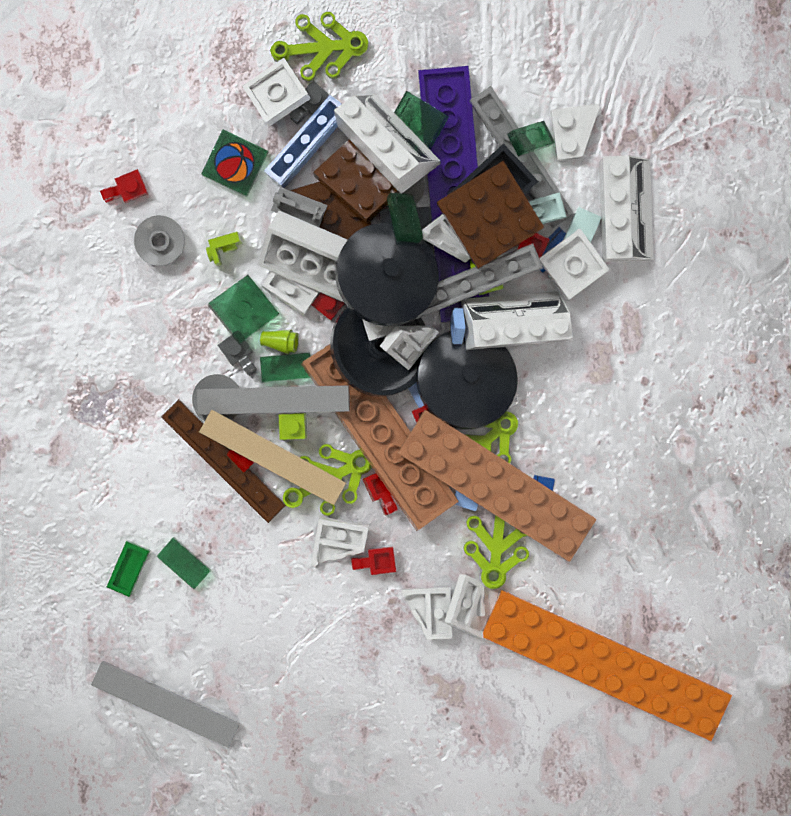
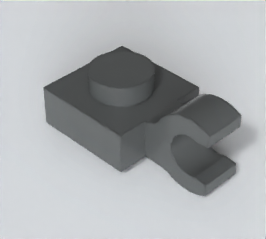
M314 80L305 88L311 99L290 113V119L296 125H299L309 113L313 115L329 96Z
M238 330L217 345L232 366L239 362L249 376L257 371V368L248 357L254 351Z

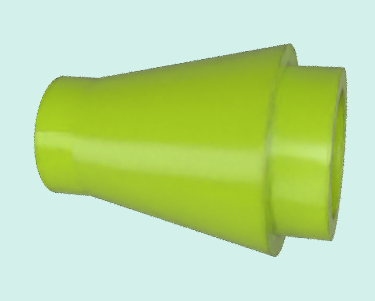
M292 329L262 331L261 346H266L286 354L296 353L298 349L299 334L293 332Z

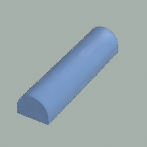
M331 95L327 97L264 170L280 187L286 188L338 127L334 110L341 103Z

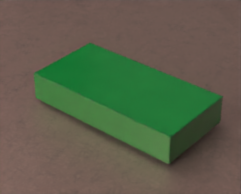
M127 540L106 587L130 597L151 550Z

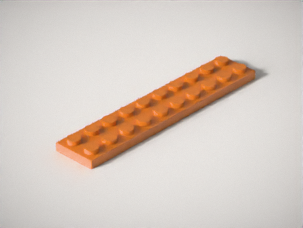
M502 589L482 630L483 638L709 741H712L732 697L730 693Z

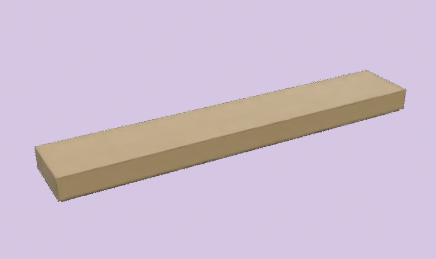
M213 410L210 411L199 431L203 435L332 505H335L346 484L344 481Z

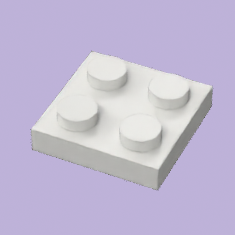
M285 58L243 85L244 90L268 127L311 99Z
M581 229L576 230L539 258L542 266L567 300H570L610 270Z

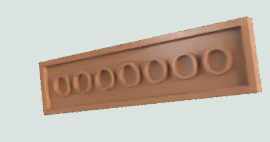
M330 344L301 363L316 386L349 385L341 377L334 365ZM349 385L350 411L334 413L412 526L418 531L459 501L446 483L398 454V451L410 434V430L386 396L367 395Z
M424 410L398 451V454L569 562L597 520L426 410Z

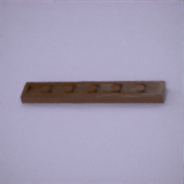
M180 399L161 416L267 523L286 506L250 468L244 473L227 456L231 449L199 432L204 423Z

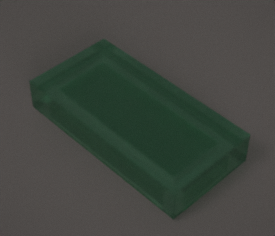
M544 120L514 129L507 134L518 157L550 147L555 143Z
M390 192L387 196V202L396 240L420 243L424 237L413 195Z
M311 353L260 357L262 382L310 378L301 363L311 357Z
M175 537L156 556L193 589L211 571L205 563Z

